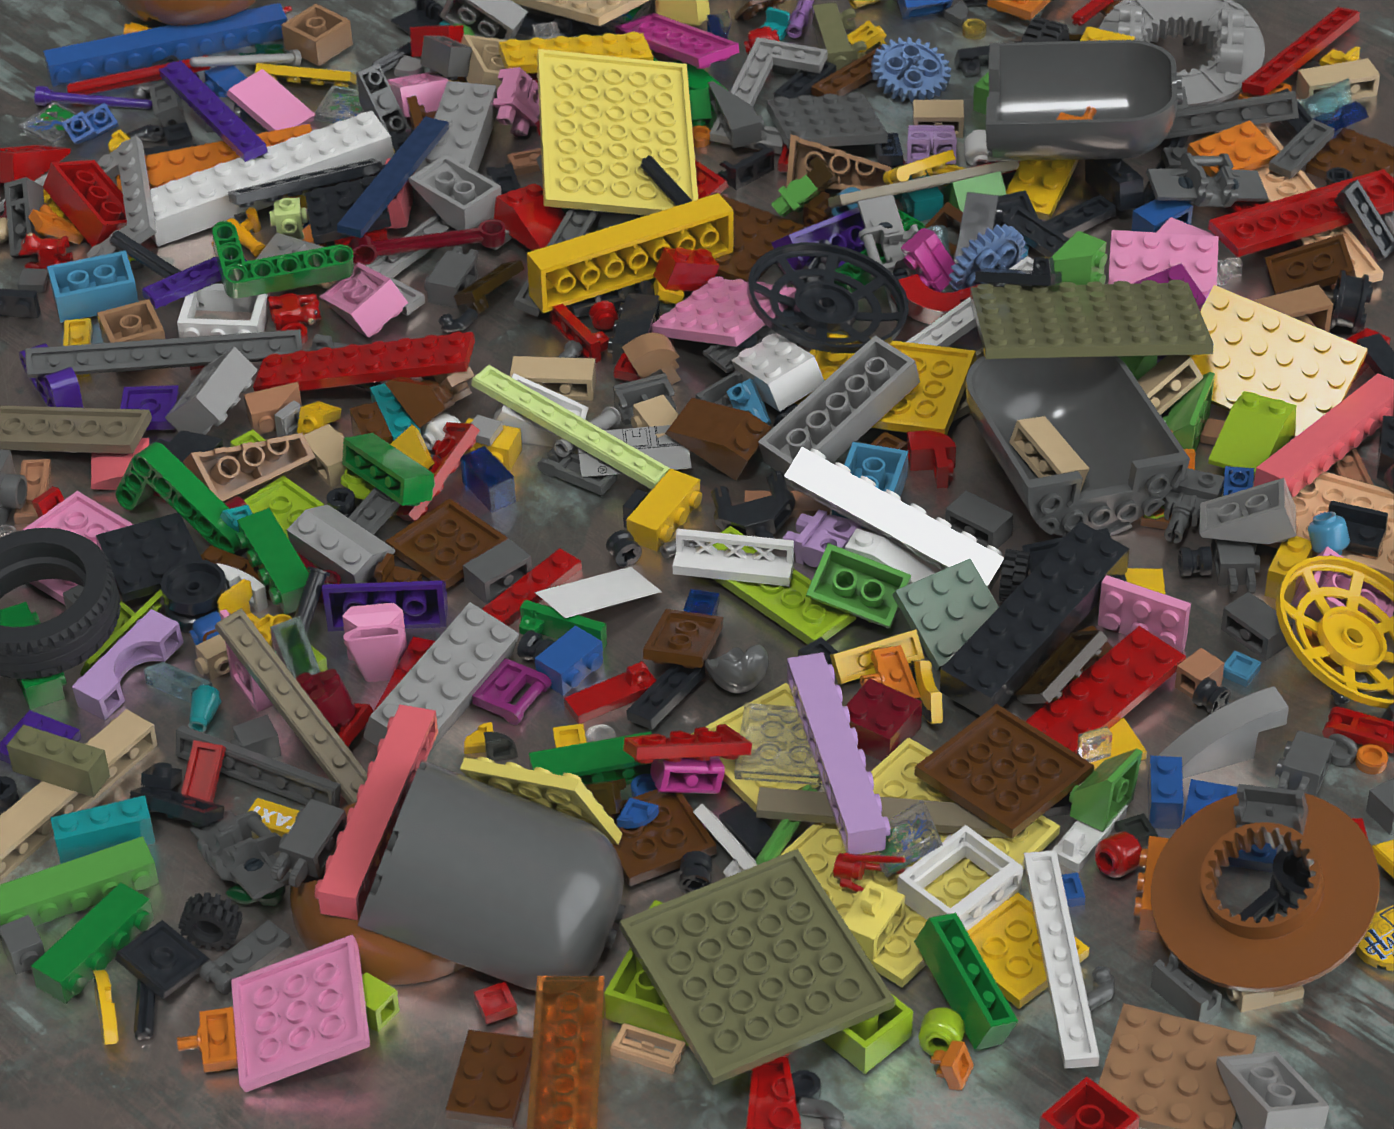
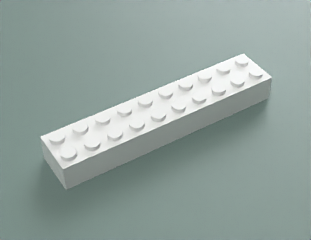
M373 111L363 112L344 121H338L330 126L315 129L310 133L290 138L274 146H268V153L245 162L239 157L150 189L157 231L151 237L157 247L214 227L218 222L227 221L230 218H234L236 214L246 212L248 208L253 207L258 211L274 205V201L264 202L263 200L254 201L253 206L240 208L239 205L229 201L228 191L368 159H376L381 161L382 165H385L386 159L392 158L394 155L391 136ZM312 188L303 190V194L311 192ZM280 195L278 200L283 199V196Z

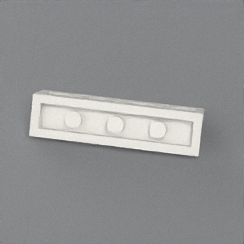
M677 528L673 574L790 586L794 568L793 540ZM683 540H693L699 546L696 548L685 547ZM715 543H722L726 547H728V549L725 551L717 550L712 545ZM750 546L756 549L757 552L754 554L746 553L741 548ZM773 549L787 550V557L775 556L770 551Z

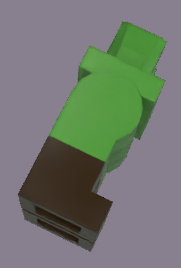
M816 156L809 162L813 167L811 171L801 179L791 181L788 187L783 186L778 190L781 196L773 201L771 205L780 216L785 218L793 210L800 213L803 211V204L808 203L839 180L822 158Z

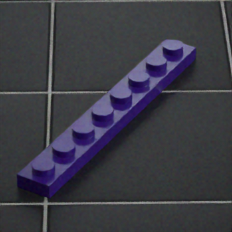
M182 61L169 63L166 67L159 69L161 78L245 162L268 153L266 143Z

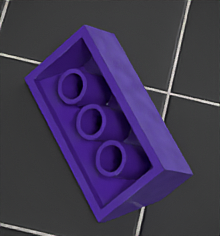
M857 207L771 243L775 249L793 243H819L820 240L827 239L833 245L849 248L860 253L866 248L864 241L860 240L858 233L865 229ZM810 256L789 258L787 261L794 271L801 270ZM841 261L837 268L846 262Z
M445 581L322 585L328 632L344 631L342 616L350 607L395 603L403 610L405 629L447 628L448 601Z

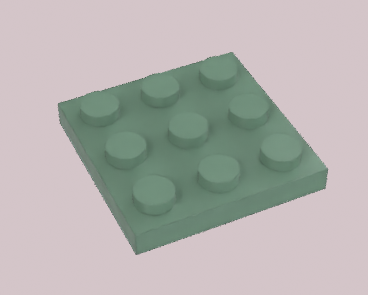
M971 558L897 589L892 595L911 629L917 630L920 644L936 671L940 670L999 607Z

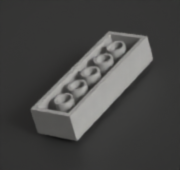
M447 82L434 119L449 122V130L417 168L415 173L445 154L478 172L498 110L492 105L494 98H498L495 85ZM412 186L415 206L431 207Z
M875 335L758 441L764 463L776 471L783 472L785 475L801 447L809 451L811 448L816 449L826 456L825 460L833 463L851 447L852 442H856L920 383L916 361Z
M469 602L370 715L364 738L378 746L380 739H385L389 718L395 716L400 704L436 710L438 734L431 748L432 750L473 702L472 695L505 658L509 659L513 655L520 634Z

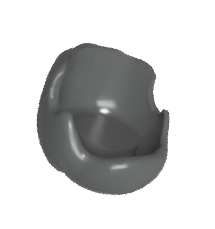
M762 645L751 646L745 653L739 647H735L720 657L705 660V668L712 679L721 688L735 694L749 692L759 685L766 675L769 666V656Z

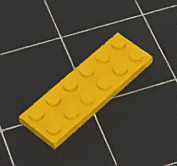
M638 32L619 35L606 33L602 36L580 35L579 37L569 38L558 36L552 39L538 37L531 40L509 39L499 42L498 51L505 69L520 67L526 73H537L538 49L651 61L654 58L643 33Z

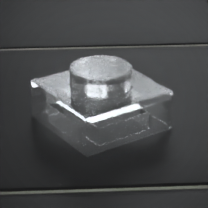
M1105 726L1079 734L1077 754L1089 762L1110 757L1112 733L1109 728Z

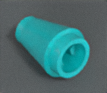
M200 685L197 687V690L193 691L188 724L191 729L199 732L206 731L207 726L222 702L221 694L215 687Z

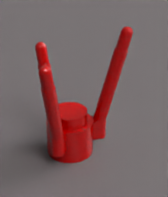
M839 853L834 863L833 876L836 879H841L840 887L848 888L855 892L863 891V887L853 882L855 880L861 881L865 870L902 874L905 868L888 872L885 865L875 863H905L906 859L905 857Z

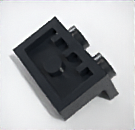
M1331 501L1328 512H1335L1336 515L1345 519L1350 538L1349 545L1343 550L1378 557L1386 535L1388 513Z

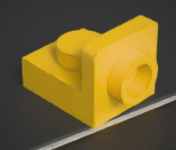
M868 20L848 34L847 37L850 45L858 41H864L867 50H869L876 43L880 45L886 44L884 39L887 35L880 25L875 27Z
M1355 46L1346 54L1333 49L1320 60V66L1361 60L1359 58L1360 48Z
M320 401L300 407L297 433L305 435L333 421L339 420L342 409Z

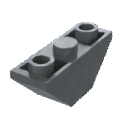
M378 63L356 73L358 95L363 111H373L388 133L395 131L396 134L404 133L405 130L410 129L380 64Z

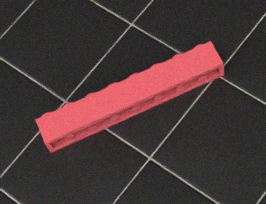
M1379 373L1368 380L1257 466L1254 487L1285 478L1291 496L1295 497L1301 489L1313 483L1320 474L1327 472L1335 462L1342 460L1353 448H1357L1364 439L1372 436L1381 427L1383 416H1394V380Z
M400 704L395 716L389 718L385 739H380L377 757L368 766L367 780L365 784L359 786L356 805L348 811L347 825L345 830L340 831L338 834L334 855H330L327 859L323 880L319 879L316 884L315 899L319 900L321 914L359 920L414 776L421 761L427 760L437 737L436 710Z

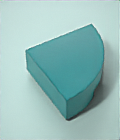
M249 505L223 510L220 517L230 528L239 532L237 520L253 513Z

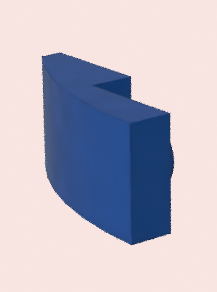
M106 103L86 114L82 111L61 123L74 145L96 138L119 126Z
M1225 466L1223 496L1252 488L1254 468Z

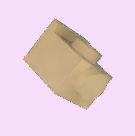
M220 634L195 646L197 654L195 665L202 676L206 675L212 681L230 672L226 644Z

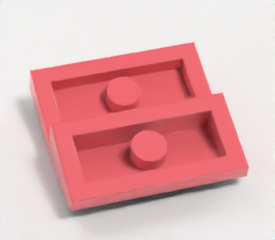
M141 438L133 454L91 453V489L116 490L131 459L149 446V438Z

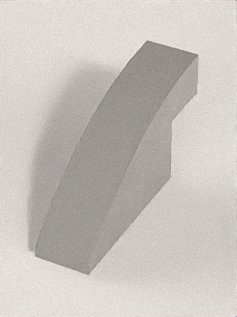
M1275 686L1252 693L1218 709L1197 722L1176 738L1158 756L1182 757L1183 779L1254 759L1258 732L1286 725L1289 706Z

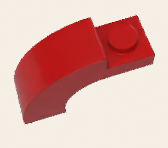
M918 274L899 279L908 298V316L925 324L931 325L970 297V287L956 292L942 293L927 287ZM891 294L890 297L892 298L893 302L896 304L895 299H894V297H893L892 294Z

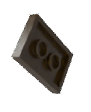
M1101 630L1072 632L1014 696L1021 704L1055 702L1063 694L1062 689L1065 685L1077 679L1083 672L1082 667L1102 652V646L1108 638Z

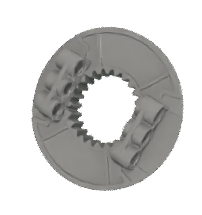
M1123 0L1114 6V9L1108 13L1099 27L1102 30L1133 36L1137 41L1152 43V41L1158 42L1159 37L1167 39V35L1176 38L1178 34H1181L1182 38L1191 36L1192 40L1200 39V44L1207 43V49H1212V61L1208 60L1207 66L1200 65V70L1192 68L1191 72L1188 73L1183 69L1180 73H1177V75H1182V87H1185L1188 107L1220 103L1239 94L1242 91V82L1259 70L1264 61L1265 45L1259 26L1249 15V12L1233 0Z

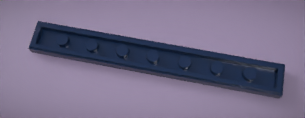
M424 117L339 221L337 232L362 238L409 180V177L413 175L449 130V122Z

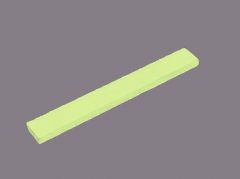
M490 365L472 378L471 386L650 489H653L670 469Z

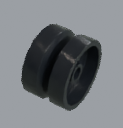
M194 559L183 561L171 567L163 575L160 583L166 616L178 622L181 632L190 634L189 631L193 630L192 625L195 620L212 612H219L217 601L220 595L228 590L224 571L217 564L208 560Z

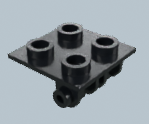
M415 0L416 8L390 19L393 24L410 35V27L439 26V23L444 21L440 17L443 7L435 0Z

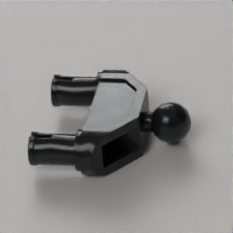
M775 471L777 481L774 479L773 472L767 475L766 481L770 488V496L732 506L727 487L720 486L721 497L717 487L711 491V497L716 509L713 517L715 524L721 530L732 526L745 536L775 539L773 534L777 533L794 510L796 502L793 493L788 491L784 473Z

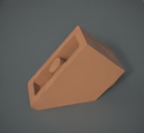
M298 382L244 394L246 413L251 428L259 435L276 431L274 414L293 400L301 404Z

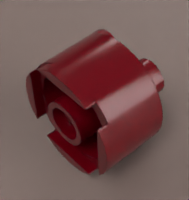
M329 669L313 675L307 672L295 678L332 727L339 723L344 727L353 718L356 707L336 669Z

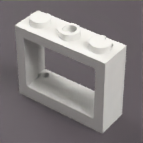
M212 284L185 296L177 321L179 337L264 332L270 314L267 297H270V293L234 299L226 294L223 284ZM196 310L253 312L251 320L194 318Z
M965 825L952 836L948 835L943 843L933 850H928L919 861L911 867H906L905 871L899 874L898 893L905 895V904L926 920L930 917L957 913L965 929L968 931L1022 889L1023 866ZM966 857L992 877L950 909L924 888Z

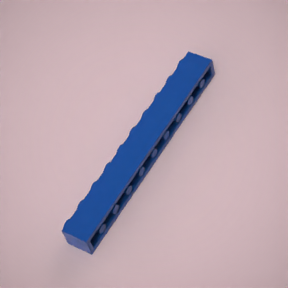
M281 3L243 10L229 17L207 23L184 26L168 25L44 50L43 52L47 72L53 87L151 67L153 63L172 54L179 60H185L253 46L255 44L283 40L282 24L287 21V17Z

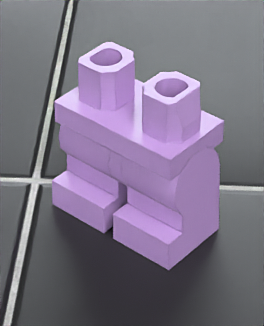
M908 125V164L929 157L930 153L935 155L952 149L956 158L957 139L954 125ZM956 159L946 162V164H956Z
M819 509L814 516L802 513L796 522V532L800 534L788 531L783 539L794 541L796 563L802 565L806 563L811 567H818L828 543L845 549L856 528L861 530V525L847 518L827 515L826 511Z

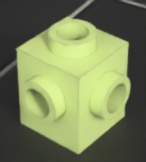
M283 198L274 201V211H269L271 227L276 226L277 233L297 239L304 238L302 232L303 223H308L306 208H301L300 198Z

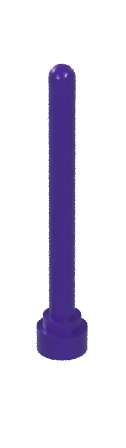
M37 86L34 94L36 106H47L53 102L98 106L106 103L110 107L147 110L153 107L152 101L146 99L53 92L47 86Z

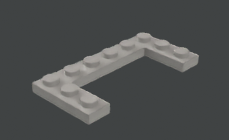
M757 37L730 92L753 106L773 65L820 73L827 59V50ZM717 118L710 132V141L731 145ZM764 126V130H761L762 141L741 146L756 149L754 145L762 143L768 148H773L774 153L781 154L785 142L777 128Z
M135 135L131 139L123 141L110 154L102 156L97 163L110 179L120 174L127 225L117 231L122 232L141 244L157 233L143 142ZM111 234L108 239L93 246L87 252V258L121 252V250L110 244Z
M436 213L404 237L457 230L448 225ZM505 229V238H506L505 243L508 242L510 239L513 238L512 236L509 235V231H507L506 229ZM501 246L495 247V248H491V249H493V250L496 251V250H497L498 248H500ZM432 249L377 256L374 262L366 265L393 281L408 301V304L403 307L401 312L406 316L425 303V295L393 277Z

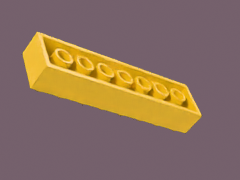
M717 193L528 252L529 296L541 312L545 313L552 311L553 306L562 303L567 306L655 278L653 274L664 248L705 249L712 254L713 258L733 253V209Z

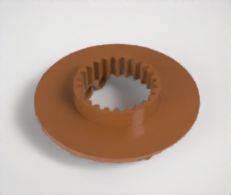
M1304 793L1309 811L1303 835L1293 828L1271 822L1251 823L1236 828L1234 806H1239V799L1237 794H1233L1209 804L1188 818L1164 846L1156 862L1151 883L1153 917L1157 929L1170 952L1178 958L1183 966L1200 978L1224 988L1243 992L1261 993L1292 989L1319 979L1342 964L1355 951V948L1370 928L1376 912L1380 891L1379 870L1372 846L1360 827L1346 813L1321 798ZM1266 843H1270L1271 848L1276 849L1282 844L1285 852L1293 849L1295 857L1302 856L1304 864L1309 867L1311 877L1308 879L1310 888L1304 890L1306 900H1297L1298 909L1287 908V916L1283 917L1277 913L1275 914L1274 921L1271 922L1267 917H1262L1260 923H1255L1253 917H1249L1243 922L1240 914L1232 917L1230 909H1223L1221 901L1217 900L1216 888H1219V877L1222 875L1220 866L1228 867V857L1237 859L1239 857V850L1242 849L1248 853L1251 851L1252 845L1263 849Z

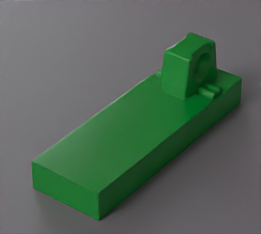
M524 600L520 606L521 622L519 624V634L524 635L529 630H534L542 635L559 639L576 625L601 640L603 651L607 646L606 623L579 615L564 618L554 608L529 600Z

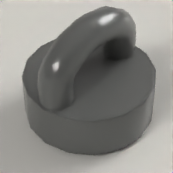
M1341 734L1330 735L1329 739L1335 740L1330 763L1337 766H1348L1355 762L1358 751L1356 743Z

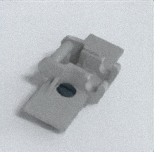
M893 195L858 201L857 205L865 227L858 234L860 240L864 241L868 257L879 262L898 280L917 274L915 270H911L903 261L905 255L901 250V246L909 239H912L919 230L917 225H912L910 230L904 231ZM875 243L882 246L886 264L881 263ZM883 285L891 312H898L897 305L890 297V291Z

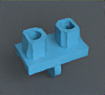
M752 379L739 383L726 391L733 408L748 411L766 424H772L765 404L762 402Z

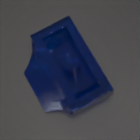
M728 9L720 14L707 15V32L729 40L728 33L732 21Z
M1357 101L1342 106L1334 113H1324L1313 119L1334 128L1335 132L1369 116L1366 108Z

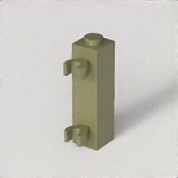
M836 2L812 5V26L819 48L827 50L826 61L835 64L836 71L852 63L853 59L856 61L866 55L865 52L858 53L861 50H867L866 43L858 41L850 46L845 29L851 30L856 28L854 20L848 21L849 18L856 17L854 9H846L839 13Z

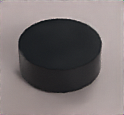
M799 1070L791 1074L796 1104H800L802 1097L818 1099L820 1097L821 1081L817 1074L809 1070Z

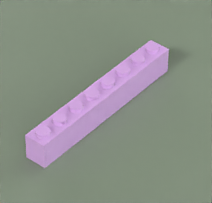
M824 653L787 658V682L846 852L857 855L885 850L886 836H890L889 820L887 816L882 817L880 795L873 792L874 781L871 771L866 772L864 751L857 748V732L855 727L850 728L848 707L842 706L841 687L834 684L835 673L833 665L827 664Z

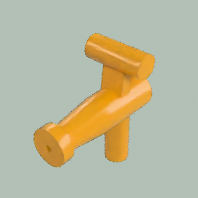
M251 207L246 210L247 219L241 224L234 218H230L227 221L235 225L240 244L249 249L251 254L257 258L266 246L262 242H258L249 232L252 230V232L257 233L262 229L256 209Z

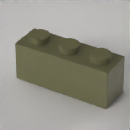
M24 724L7 744L13 772L93 798L110 777L105 750Z

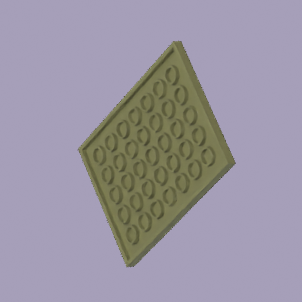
M1145 280L1141 284H1130L1127 281L1102 284L1101 282L1092 281L1086 285L1062 282L1059 285L1052 286L1006 284L1005 286L994 287L991 284H979L977 287H970V299L985 359L1213 354L1214 343L1189 284L1182 280H1170L1168 283Z

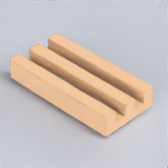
M623 1023L610 1047V1055L673 1075L675 1065L679 1064L681 1054H684L686 1051V1042ZM625 1036H626V1037H629V1038H632V1039H635V1040H638V1041H642V1042L639 1043V1042H636V1041L627 1039V1038H625ZM654 1046L661 1047V1048H664V1049H667V1050H670V1051H673V1052L671 1053V1052H668V1051H665V1050H662V1049H658V1048H655Z

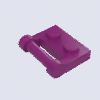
M505 658L472 695L473 704L504 717L512 725H518L524 718L523 713L541 692L544 693L549 689L552 682L547 675ZM526 683L531 684L530 688L515 705L509 703Z

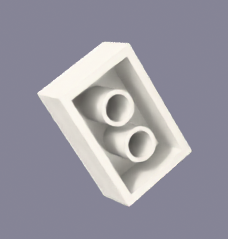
M777 333L764 337L762 342L752 348L741 351L739 356L731 360L735 370L742 373L744 381L748 379L754 381L761 400L779 412L813 392L824 382L815 356Z

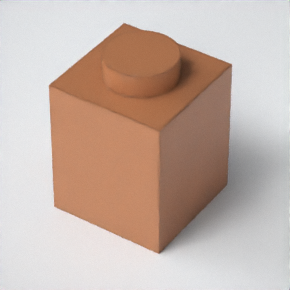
M1200 648L1177 665L1175 688L1192 698L1195 689L1205 678L1210 677L1214 679L1217 686L1222 685L1225 663L1203 648Z

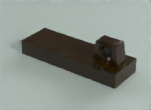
M521 259L501 264L455 294L454 298L457 305L466 304L468 308L474 309L477 314L488 309L489 305L485 295L523 271L525 268Z

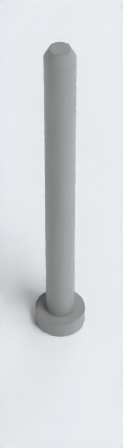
M298 49L290 50L286 54L193 57L190 59V65L193 67L256 65V63H289L290 66L298 67L301 64V53Z

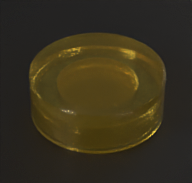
M969 19L962 24V35L971 40L981 39L986 35V23L979 19Z

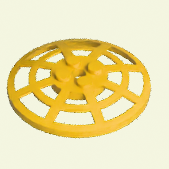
M1317 556L1297 563L1283 577L1277 589L1275 599L1279 626L1288 645L1296 657L1314 676L1337 693L1368 706L1387 709L1390 705L1394 704V699L1372 697L1358 692L1357 689L1370 692L1386 690L1394 696V676L1388 679L1376 668L1381 661L1394 664V653L1387 651V643L1384 634L1389 632L1394 641V616L1389 618L1383 610L1367 598L1361 596L1360 593L1364 581L1384 593L1394 602V581L1365 564L1342 557ZM1333 571L1350 575L1352 577L1349 590L1337 587L1319 588L1312 572ZM1302 575L1309 592L1300 600L1295 609L1284 600V594L1288 586ZM1324 597L1347 600L1346 607L1330 608ZM1313 601L1323 615L1318 623L1304 615L1307 606ZM1358 605L1375 616L1380 623L1376 624L1367 615L1358 611ZM1287 615L1295 620L1298 636L1305 649L1302 648L1288 623ZM1304 627L1317 634L1321 646L1313 648L1310 645ZM1330 657L1342 666L1343 675L1332 669L1321 658ZM1355 672H1367L1377 684L1356 681Z

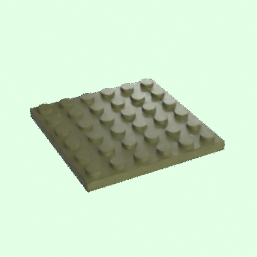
M798 849L620 921L619 929L712 1086L893 1009L895 1006L894 997Z

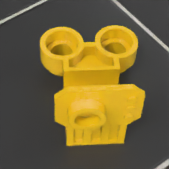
M243 579L220 595L217 601L219 613L226 609L232 614L242 608L271 648V639L273 637L278 641H287L293 623L292 617L287 614H278L273 617L268 613L260 619L252 614L249 605L253 595L251 581Z

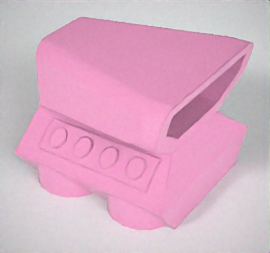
M395 603L350 607L342 616L345 632L343 638L344 644L347 647L348 659L356 663L365 681L390 680L397 668L399 659L403 657L407 649L403 610Z

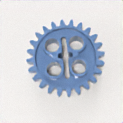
M898 37L897 43L890 39L888 45L883 43L881 49H876L871 63V73H874L872 79L878 80L877 87H885L883 93L891 91L893 99L901 96V102H904L906 98H910L912 104L913 100H925V97L928 100H933L934 95L940 97L941 92H945L951 77V68L948 67L949 60H944V53L937 54L938 47L930 49L929 42L922 45L920 39H917L914 43L910 37H908L907 42Z
M997 224L993 231L988 227L984 235L979 232L977 240L973 241L970 239V246L961 249L963 252L962 256L955 258L958 263L951 266L954 270L949 275L952 279L949 282L953 287L952 290L956 292L978 284H989L975 282V271L985 268L1010 269L1024 258L1021 255L1027 252L1024 248L1027 244L1023 240L1024 237L1013 226L1008 227L1006 224L1002 227Z

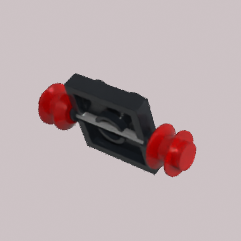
M621 288L570 304L576 317L590 316L592 324L596 329L608 330L614 327L615 320H618L616 310H619L621 303H625L626 298Z

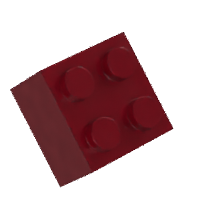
M871 678L865 682L845 705L848 707L850 714V728L855 727L857 732L858 750L863 749L864 754L881 762L908 737L912 739L921 728L922 701Z

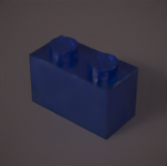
M485 446L461 457L462 482L491 513L516 502L514 476Z

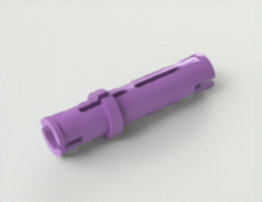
M799 0L796 9L790 15V24L787 27V34L790 37L798 38L801 36L803 28L809 22L808 15L814 0Z

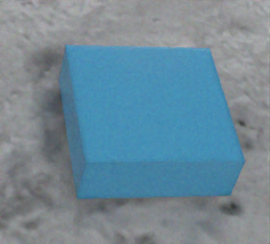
M1234 650L1225 661L1223 677L1247 687L1261 670L1262 662Z

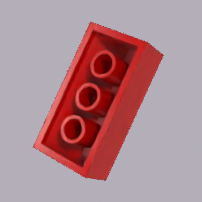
M95 160L51 163L43 189L92 247L102 243L113 232L127 225L123 193Z

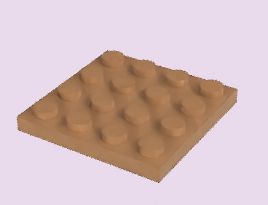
M1123 1003L1098 1085L1140 1116L1139 1128L1233 1129L1237 1112L1216 1064L1217 1057L1253 1054L1257 1036Z

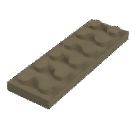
M0 405V449L133 454L150 424L152 416L150 410Z

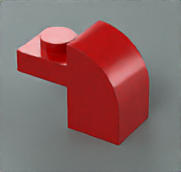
M930 430L907 432L910 472L933 470L937 489L948 488L949 476H953V468L956 465V445L954 441L943 433Z

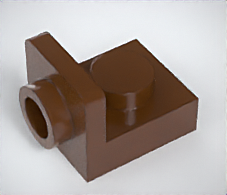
M823 191L803 206V225L805 228L827 220L831 216L832 208L829 207L828 198H831L830 194Z
M387 553L382 562L376 565L374 572L377 583L423 581L422 572L395 566L394 554Z

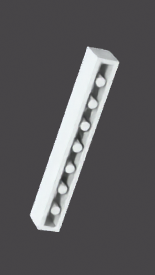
M801 447L784 475L787 485L868 530L884 536L897 546L941 570L971 558L988 589L991 591L1003 567L1004 557H1002L1003 553L990 545L984 547L976 543L977 539L973 535L962 531L961 534L951 529L952 525L946 520L939 517L934 520L925 515L927 512L922 507L911 503L910 506L900 501L901 497L893 491L886 489L883 492L875 487L876 484L871 479L865 476L858 478L850 473L851 470L847 466L836 462L835 465L825 460L826 456L820 451L813 448L809 451Z

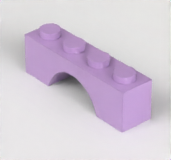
M151 609L72 686L78 707L106 721L125 702L120 685L123 676L131 668L141 663L150 661L165 662L184 643L179 623Z

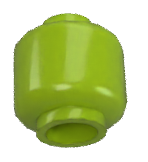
M948 1008L930 1010L923 1017L918 1034L919 1044L923 1051L933 1056L936 1050L947 1052L952 1041H962L965 1032L963 1019L954 1010Z

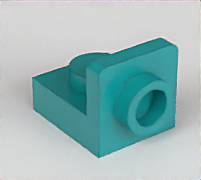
M768 7L766 10V22L762 27L769 26L772 30H777L780 42H782L788 35L787 27L790 24V13Z

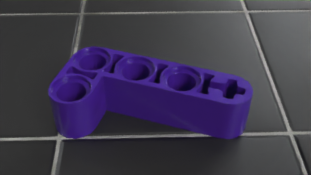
M43 343L31 348L48 347V345ZM25 350L19 352V357L27 374ZM72 367L59 370L44 377L29 378L47 407L84 408L78 379Z

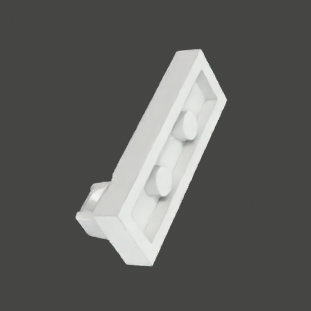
M703 803L693 812L734 858L723 871L726 877L757 865L754 858Z
M1124 806L1103 832L1077 820L1062 837L1061 841L1051 850L1057 851L1059 864L1079 873L1095 853L1098 843L1113 832L1115 822L1123 820L1127 815L1128 806Z

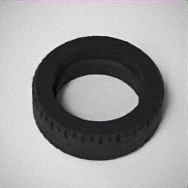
M57 528L26 529L0 537V599L13 589L38 580L60 579L84 587L75 603L65 612L51 620L26 627L0 625V676L14 679H36L56 675L72 669L89 659L108 640L119 619L121 601L109 560L103 550L97 544H94L93 541L77 533Z

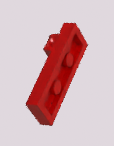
M563 303L553 306V310L550 311L551 323L568 341L574 340L582 345V355L585 358H594L595 363L600 362L601 352L608 349L609 337L603 331L591 333Z
M640 661L637 664L628 666L626 672L564 697V706L578 724H582L635 702L656 679L650 673L645 663Z

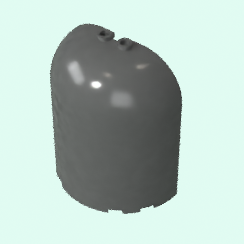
M1137 40L990 43L988 69L989 97H987L986 107L988 161L1129 159L1152 151L1169 134L1175 121L1177 105H1182V75H1177L1174 57L1158 45ZM1088 106L1094 107L1097 110L1093 119L1056 120L1060 112L1081 117Z
M985 356L974 362L968 370L966 397L970 414L1031 516L1039 527L1050 535L1054 533L1065 537L1079 521L1095 530L1108 528L1110 536L1119 534L1132 528L1131 523L1143 515L1149 517L1165 503L1163 498L1172 487L1177 489L1188 468L1190 458L1132 372L1119 357L985 359ZM1045 416L1089 467L1082 490L1083 478L1079 471L1038 478L1009 443L1017 420Z
M422 760L397 818L357 926L527 989L536 991L564 990L581 983L589 977L596 968L604 947L611 949L617 934V930L612 929L613 923H620L625 910V906L620 904L623 892V869L618 853L610 840L590 823Z

